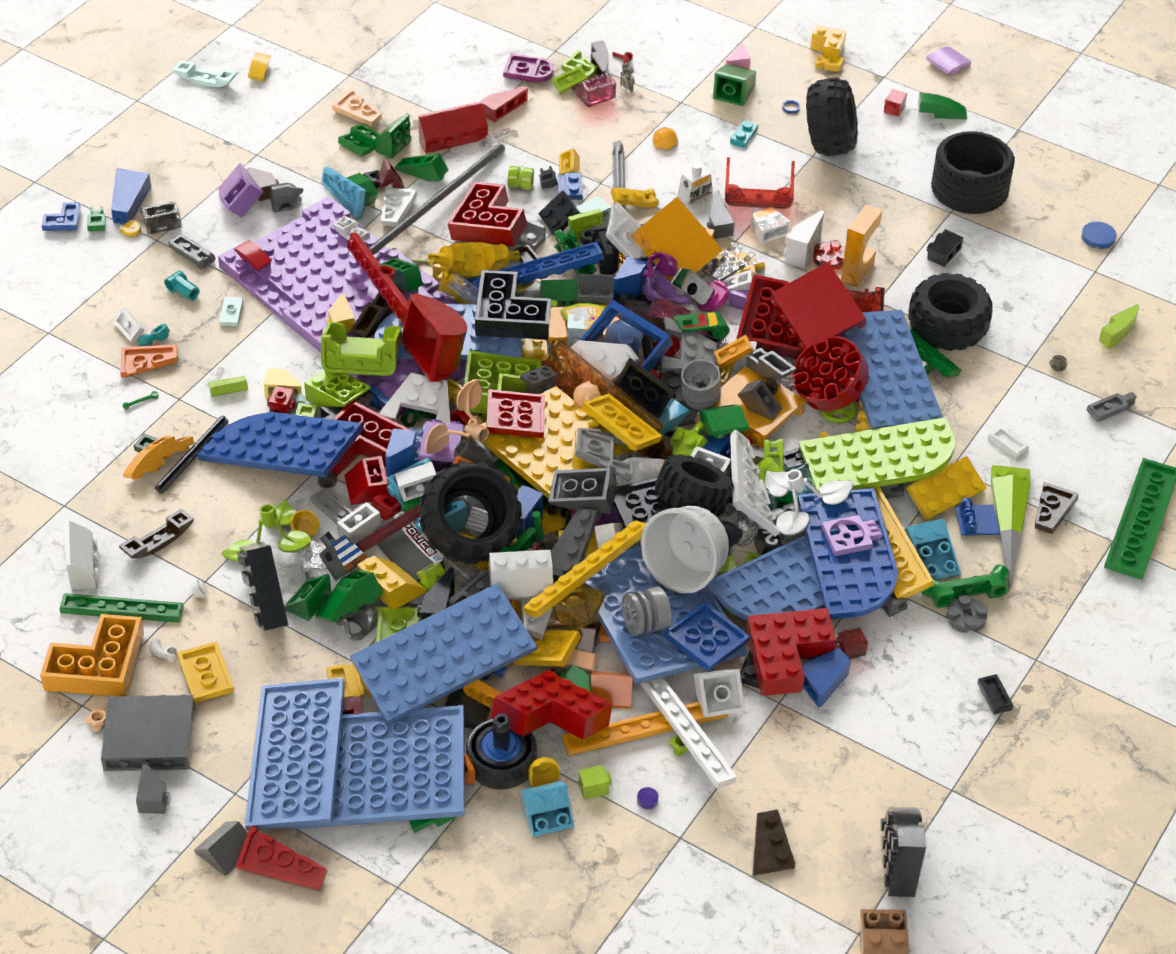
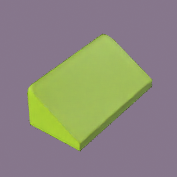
M244 375L208 382L211 397L248 390L247 380Z

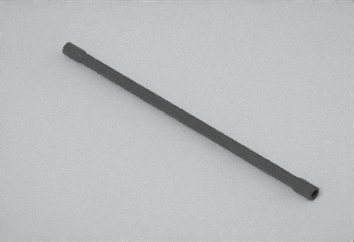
M498 143L486 155L371 245L369 250L372 254H376L490 161L505 151V146L502 143Z

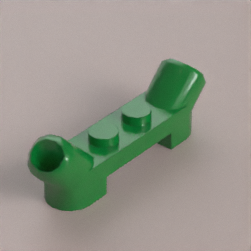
M998 564L994 566L990 574L955 579L947 582L933 579L935 585L921 591V593L932 599L934 606L937 608L948 607L953 599H957L961 595L973 596L987 593L989 599L1004 596L1009 591L1007 580L1010 572L1006 566Z

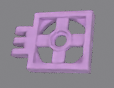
M859 515L822 522L821 525L834 556L872 549V541L882 538L875 520L862 522ZM855 524L859 530L850 531L847 525ZM838 527L840 533L831 536L830 530ZM849 534L851 537L847 539L843 535ZM863 537V540L855 545L854 539ZM838 542H842L846 544V546L838 544Z

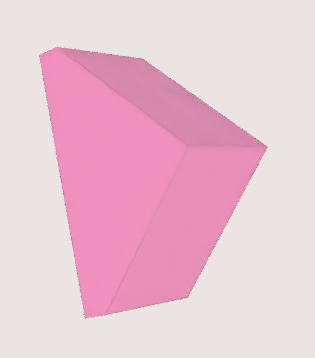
M741 44L726 59V64L750 69L751 58L744 44Z

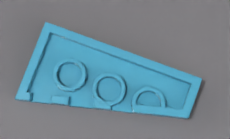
M330 167L323 168L321 183L355 219L362 218L366 190Z

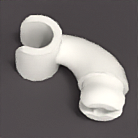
M155 638L150 641L149 649L153 655L166 658L168 662L176 660L175 654H177V649L175 646H168L163 650L159 639Z

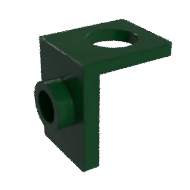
M407 408L400 420L406 428L414 427L420 417L433 420L437 418V415ZM412 413L413 420L411 423H408L407 417Z

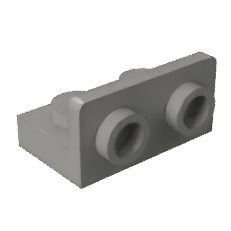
M526 219L527 227L516 244L521 246L529 244L535 251L545 240L546 227Z

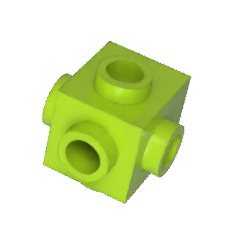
M433 563L417 572L420 580L419 583L428 592L446 573V570L443 569L441 563Z

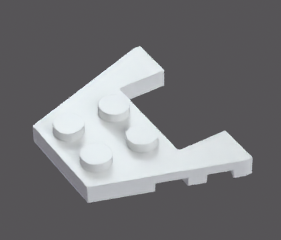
M410 373L379 414L396 422L400 407H406L437 414V420H441L442 423H450L447 380L430 382L424 375Z

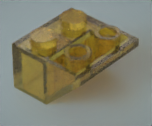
M583 583L552 607L555 620L574 631L593 623L606 598L605 593Z

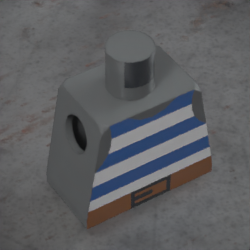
M327 532L320 538L326 546L320 553V558L335 581L355 569L357 564L367 558L346 535L336 540L330 532Z

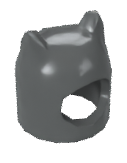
M287 182L271 184L269 192L273 212L295 209L299 202L302 201L300 194L303 193L304 189Z

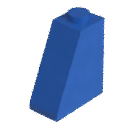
M840 648L801 664L805 677L803 688L818 708L823 706L849 675L851 661L849 656L844 654Z

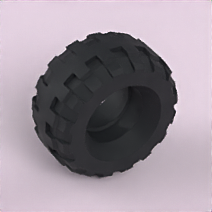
M840 78L817 80L808 87L806 94V117L811 143L818 154L825 156L847 154L856 147L858 136L857 110L852 88L848 81L841 80Z
M957 273L935 274L928 277L927 280H923L915 288V292H912L908 320H910L912 330L934 348H942L946 351L954 349L964 350L968 346L973 347L983 336H986L992 319L993 303L989 293L986 292V288L982 284L976 283V280L971 277L967 278Z

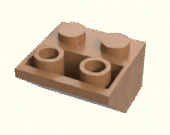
M861 909L860 954H909L906 910Z

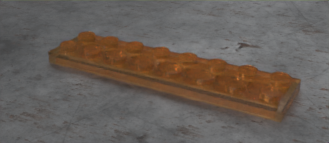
M561 339L555 341L543 366L551 368L552 371L558 374L557 385L573 397L577 386L590 381L591 384L598 386L601 396L611 394L660 433L664 426L662 422ZM653 445L637 451L642 456H648Z

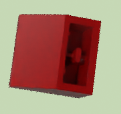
M382 456L361 459L344 475L351 505L372 502L373 498L384 491L388 492V482Z

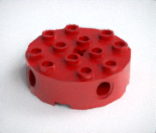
M831 336L826 337L825 340L817 344L814 342L807 346L797 357L794 364L797 371L792 373L794 387L800 397L806 401V404L815 410L830 412L842 409L857 400L868 382L869 366L863 354L854 343L843 337Z

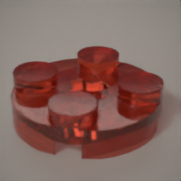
M837 240L818 243L814 246L813 262L818 267L829 262L834 270L843 267L845 247Z

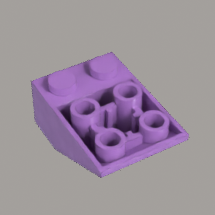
M239 163L218 187L220 200L228 210L240 217L248 211L263 193L242 163Z

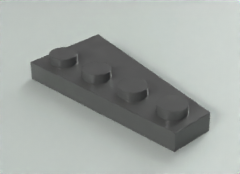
M578 508L551 550L553 579H559V577L568 573L575 565L584 560L595 528L594 526L599 516L598 510Z

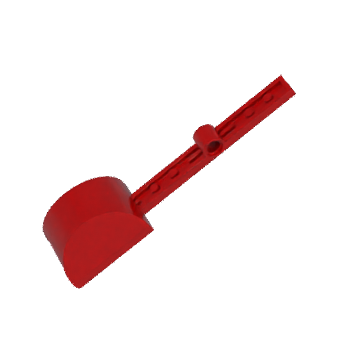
M350 233L347 249L404 325L401 342L430 382H438L453 374L459 366L467 332L465 320L448 305L428 296L410 294L408 302L393 282L395 269L387 265H380L358 233Z

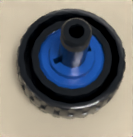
M498 714L494 716L493 720L490 719L479 724L470 733L466 745V754L470 757V761L473 764L476 781L488 788L505 790L515 788L528 780L529 766L537 759V744L532 732L522 736L510 729L509 717L505 714Z

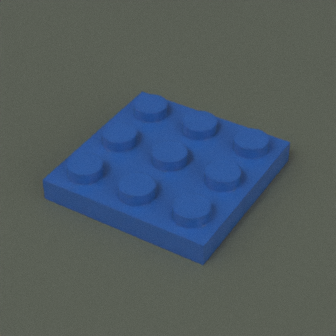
M703 602L664 630L663 637L708 672L746 645L751 637L706 602Z

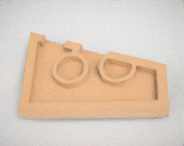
M352 88L332 104V110L371 127L382 119V113L371 104H367L361 95H356L355 90Z

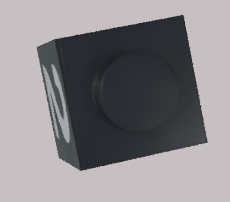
M758 529L754 541L758 554L764 555L783 546L779 534L774 536L766 529Z

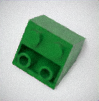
M406 113L394 120L375 138V150L377 153L393 158L410 143V114Z
M730 404L699 410L701 423L704 424L702 432L709 434V436H714V438L726 437L725 434L732 433L735 429L741 434H744L745 430H750L741 405Z

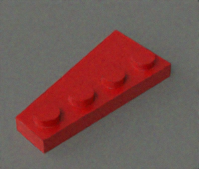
M253 826L249 828L236 864L238 870L321 892L328 871L325 867L304 855H300L290 847L277 842L274 838L263 834Z

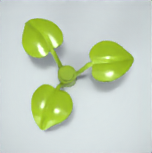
M284 500L276 507L273 504H265L259 508L261 519L258 520L259 526L255 543L260 542L262 525H265L267 528L274 526L278 528L283 537L278 541V547L283 552H296L311 544V538L303 531L293 530L288 535L283 532L281 526L290 525V520L296 512L287 500ZM249 539L239 540L230 545L225 551H222V555L231 561L238 562L237 552H240L239 547L254 544V542Z

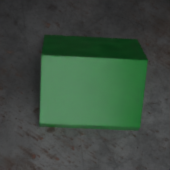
M324 574L306 580L284 605L285 610L310 621L331 593L330 576Z

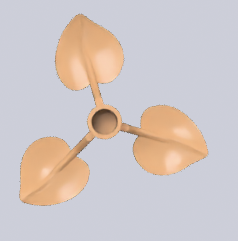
M478 379L466 383L457 395V408L459 410L465 409L466 414L471 418L468 425L465 426L463 432L447 430V426L444 424L435 425L429 431L426 438L425 452L427 454L437 453L444 449L449 443V434L461 435L462 440H467L471 443L472 438L479 442H484L488 438L489 430L481 425L483 420L478 416L474 417L469 410L476 407L481 400L482 389Z

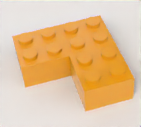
M101 614L91 646L50 643L40 674L44 691L101 696H127L144 636L142 618Z

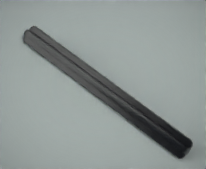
M221 415L157 483L155 490L158 493L162 494L197 457L203 446L213 438V434L229 423V420L224 415Z

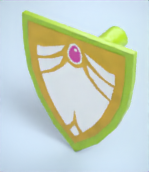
M579 303L570 305L560 311L567 322L568 314H574L575 322H579L580 317L583 316L586 333L606 307L591 303Z

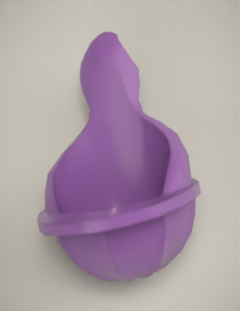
M653 270L654 276L646 279L643 287L644 295L651 302L656 304H669L671 302L691 304V298L688 295L678 294L671 281L664 278L659 270Z

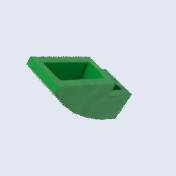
M919 92V113H934V119L967 120L966 107L961 103L941 95Z

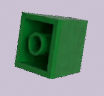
M725 64L715 71L713 99L744 107L756 84L757 71Z

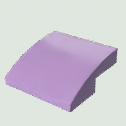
M950 46L935 50L926 56L927 61L947 74H958L960 68L970 67L972 63L971 60Z

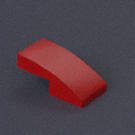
M250 240L234 248L244 262L248 261L257 272L272 262L271 258Z

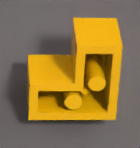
M815 25L812 32L810 49L822 51V57L824 58L829 56L840 57L845 47L846 31L824 25Z

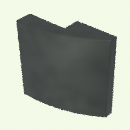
M463 687L450 693L444 706L463 705L464 727L469 729H475L479 724L487 721L491 710L489 707L466 695Z

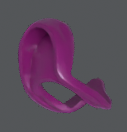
M662 252L654 253L648 258V270L642 276L644 278L653 277V270H659L666 276H674L678 272V263L675 258ZM660 258L658 264L652 268L651 261Z

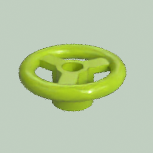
M852 402L849 404L851 411L844 407L830 412L820 411V413L826 420L840 424L851 421L855 417L857 410ZM843 414L846 417L836 418L832 417V415Z

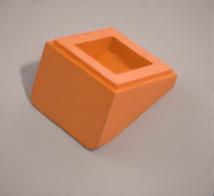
M465 754V784L475 785V770L470 757Z

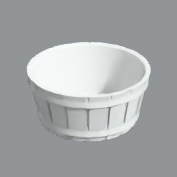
M697 506L671 508L655 514L646 523L641 537L642 556L649 572L664 587L678 593H694L709 584L717 574V571L724 565L729 551L728 536L720 520L704 508Z

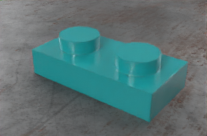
M743 120L731 136L730 144L745 148L757 132L758 124Z

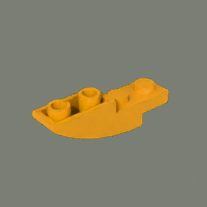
M164 436L149 444L127 466L123 473L124 478L136 480L142 478L143 473H153L160 470L159 467L165 465L164 459L172 457L176 451H186L190 445L195 444L193 436H183L175 439V436Z

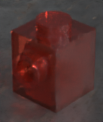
M860 627L837 633L835 649L840 648L850 659L866 655L868 641Z

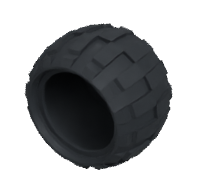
M463 461L442 469L426 486L419 504V522L422 533L426 534L429 539V545L434 550L437 549L443 553L444 558L453 562L461 561L464 564H478L479 562L489 561V553H499L500 549L508 548L517 536L520 529V518L522 517L521 502L517 499L518 491L514 483L510 484L504 477L506 474L498 468L494 470L488 467L487 463L478 461L474 463ZM470 496L479 500L484 505L488 514V524L485 531L475 539L466 538L454 531L448 524L444 511L448 503L456 497Z

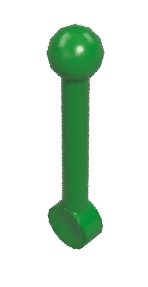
M152 391L150 395L135 401L124 402L122 407L129 409L130 406L147 399L158 398L159 394L157 391Z

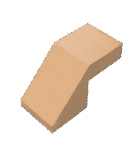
M574 649L565 667L547 666V669L550 671L553 668L559 671L565 668L569 669L574 664L589 674L594 671L597 655Z

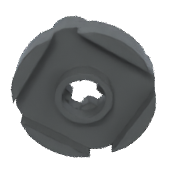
M961 595L948 605L946 616L948 617L949 625L955 630L962 633H967L968 630L978 632L986 624L988 608L968 595ZM964 613H968V614H970L971 616L968 615V616L965 617V616H963V615H964Z

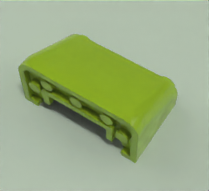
M328 322L321 336L322 368L330 373L390 376L394 373L397 365L402 326H388L383 332V339L347 337L346 327L342 323Z

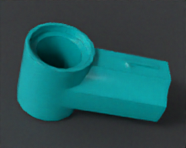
M180 270L164 280L166 288L171 293L178 292L187 300L194 301L200 293V289L188 281L186 275Z

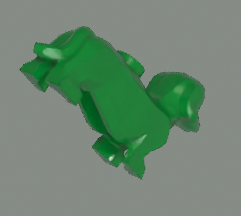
M572 229L568 230L567 234H564L561 230L555 232L557 244L554 245V248L558 252L581 246L576 241V235ZM587 264L574 271L578 277V274H595L597 269L594 265Z

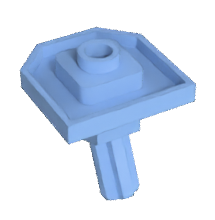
M617 320L608 325L604 343L629 345L638 357L643 333L626 322Z

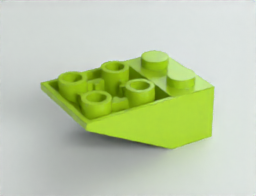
M325 370L304 382L306 401L317 405V407L346 406L371 389L367 384L346 373H330Z

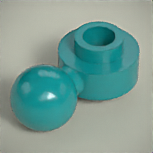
M165 323L158 325L151 331V334H142L138 339V343L140 346H152L153 340H165L169 336L170 329Z

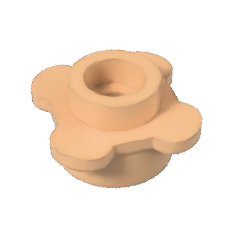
M101 709L93 710L86 718V723L90 724L94 731H100L105 726V711Z

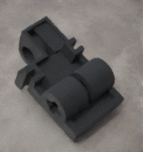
M603 225L593 226L591 229L582 231L581 243L587 245L597 242L604 257V260L599 262L600 274L613 275L619 270L620 251L606 237L608 226L604 227Z

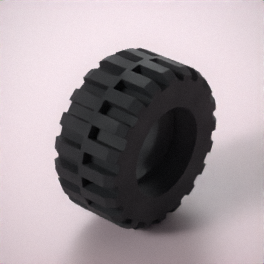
M678 454L665 459L655 482V490L658 496L663 498L664 502L670 504L673 508L697 506L719 517L727 507L734 490V485L728 474L721 471L719 467H715L700 458Z

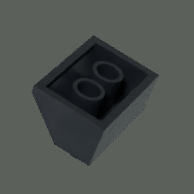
M632 358L628 360L614 384L619 390L658 419L669 410L677 397L673 389Z

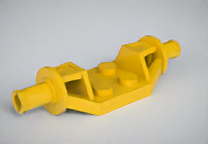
M483 242L452 243L449 246H443L439 253H429L427 260H432L428 261L430 265L439 264L442 270L446 268L450 273L460 275L461 278L469 279L480 276L481 270L497 271L506 268L510 261L517 262L520 260V255H515L520 252L518 250L509 251L508 247L504 244L492 245Z

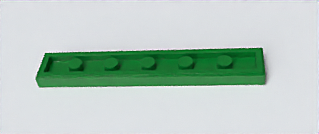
M64 593L59 610L60 613L90 616L109 614L141 617L142 620L180 623L184 603Z

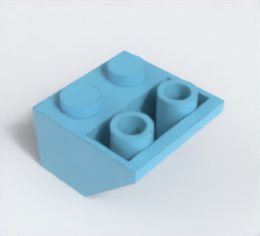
M558 781L520 790L523 811L532 837L575 827L567 785Z

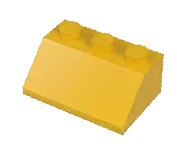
M372 556L357 564L359 570L374 572L383 593L378 598L392 610L427 592L426 588L392 561Z

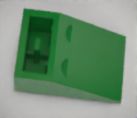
M358 569L341 578L315 614L316 618L332 621V623L337 622L343 618L342 615L360 610L361 605L377 601V597L383 593L374 572Z

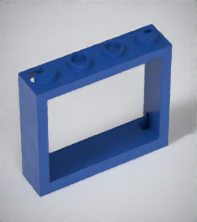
M612 300L580 340L595 342L613 319L617 317L659 343L641 365L650 372L673 344L670 335Z

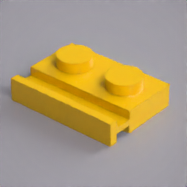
M354 664L326 667L328 679L344 678V698L361 696V699H364L359 673Z

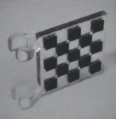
M733 241L725 251L715 256L700 270L715 280L724 281L747 265L756 264L757 259L752 258L755 256L753 252H748L743 260L736 255L740 253V249L736 247L739 244Z

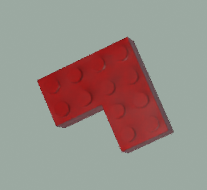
M473 182L447 223L451 240L483 242L492 245L504 244L515 247L527 227L524 209L505 207L509 200L504 184Z
M753 274L737 339L746 335L749 341L757 342L756 350L762 348L766 352L774 351L779 356L797 359L802 353L798 346L799 341L791 336L789 332L790 327L782 322L779 316L781 313L778 309L775 310L770 302L772 300L771 293L785 286L789 281Z
M355 401L350 402L333 419L362 423L363 430L330 473L338 476L360 454L368 458L382 456L383 465L386 467L385 456L393 428L410 429Z
M828 608L747 616L746 633L751 636L748 643L761 696L802 692L805 677L800 658L819 657L835 650L836 637Z
M547 670L495 696L491 719L493 720L494 716L498 714L507 715L510 719V729L522 736L551 722L584 740L609 726L613 704L602 697L588 692L587 689L573 684L570 680Z

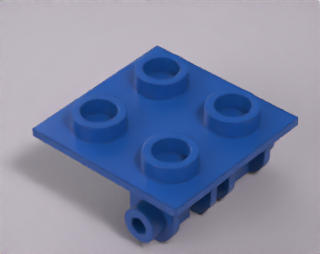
M966 497L962 499L961 505H955L961 536L1000 535L994 504L973 505L972 500Z

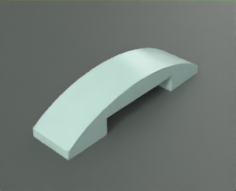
M180 61L173 69V72L181 78L207 87L228 85L237 76V72L222 69L220 73L196 69L195 63Z

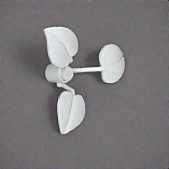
M791 470L789 472L767 471L765 477L766 489L771 496L782 497L788 491L793 493L795 512H784L778 517L776 526L779 527L783 535L798 534L809 524L808 513L799 512L797 493L802 492L805 485L818 497H822L824 503L830 505L843 502L849 496L854 485L853 481H831L823 484L819 488V493L808 482L807 478L803 479L799 470Z

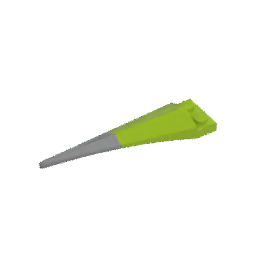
M992 465L991 489L1000 530L1004 563L1010 572L1007 580L1010 589L1031 483L1030 469Z

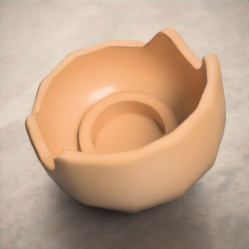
M590 381L577 386L573 393L575 404L581 408L584 402L601 396L598 386L591 384Z

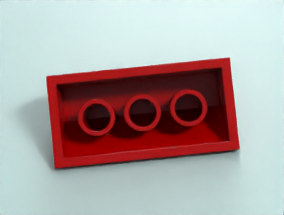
M481 101L418 115L419 142L425 153L488 139V124Z

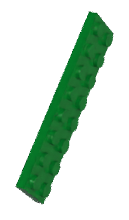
M1146 458L1142 459L1104 568L1140 580L1143 579L1176 483V467Z

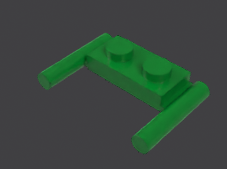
M534 511L532 514L534 529L529 527L519 535L518 540L513 545H510L508 548L504 547L502 550L500 549V552L528 551L529 548L533 547L534 542L544 537L539 511Z

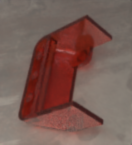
M727 157L724 196L725 202L728 205L757 208L772 207L776 209H788L793 205L795 161H791L789 187H781L777 190L740 188L735 184H729L730 157Z

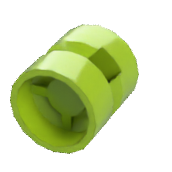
M510 166L507 187L518 188L521 186L522 189L532 190L534 168L524 167L521 170L518 166Z

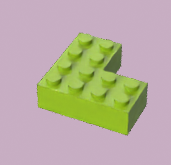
M468 350L464 385L474 379H478L482 389L481 400L476 407L469 409L470 413L476 412L487 415L488 389L525 393L527 383L520 379V375L541 367L542 360Z

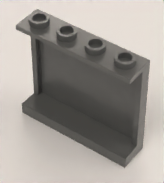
M182 694L108 697L101 752L103 771L142 770L143 765H148L152 770L190 769L189 748L193 710H195L194 696Z

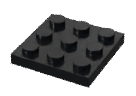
M657 478L615 488L613 505L624 529L633 521L647 523L655 514L673 508L670 504L665 503L663 498H660L658 493H656L655 482Z

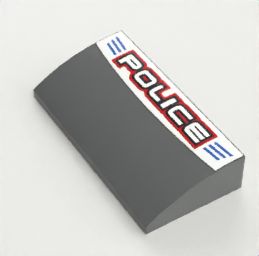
M401 511L397 513L396 515L385 521L375 531L385 526L389 522L393 521L397 517L401 516L402 514H404V512ZM413 522L376 544L390 561L396 563L418 583L420 580L417 572L433 563H441L443 569H447L446 558H444L439 550H434L429 545V539L424 534L418 532Z

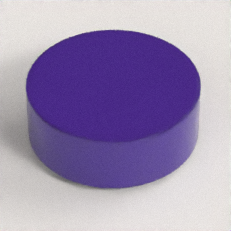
M645 787L638 791L637 803L641 808L652 809L657 806L659 795L655 789Z

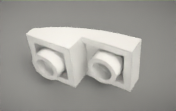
M342 217L339 221L333 223L334 229L346 240H349L350 233H358L363 242L370 239L369 232L359 228L357 221L349 217Z

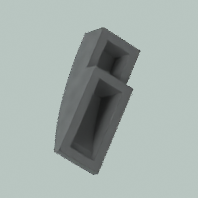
M759 348L746 355V367L768 378L782 379L797 371L796 367L774 351L767 353L762 348Z

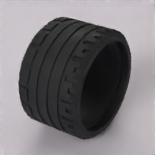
M965 131L948 136L942 140L936 150L931 180V189L934 196L945 206L962 213L980 214L999 208L1008 198L1015 164L1014 153L1005 142L988 133ZM960 170H971L985 175L969 174Z

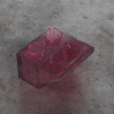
M607 73L573 86L572 91L587 107H591L616 98V81Z

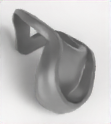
M365 605L353 617L342 618L335 623L339 626L344 625L346 635L351 640L358 641L363 639L375 627L378 615L373 607ZM349 623L358 624L361 627V631L351 634Z

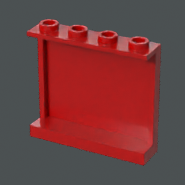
M829 262L771 293L772 300L770 302L775 310L778 309L781 313L779 316L782 322L788 324L790 327L789 332L793 338H797L799 341L798 346L802 352L814 342L817 344L825 340L826 337H837L856 326L859 329L866 326L865 316Z

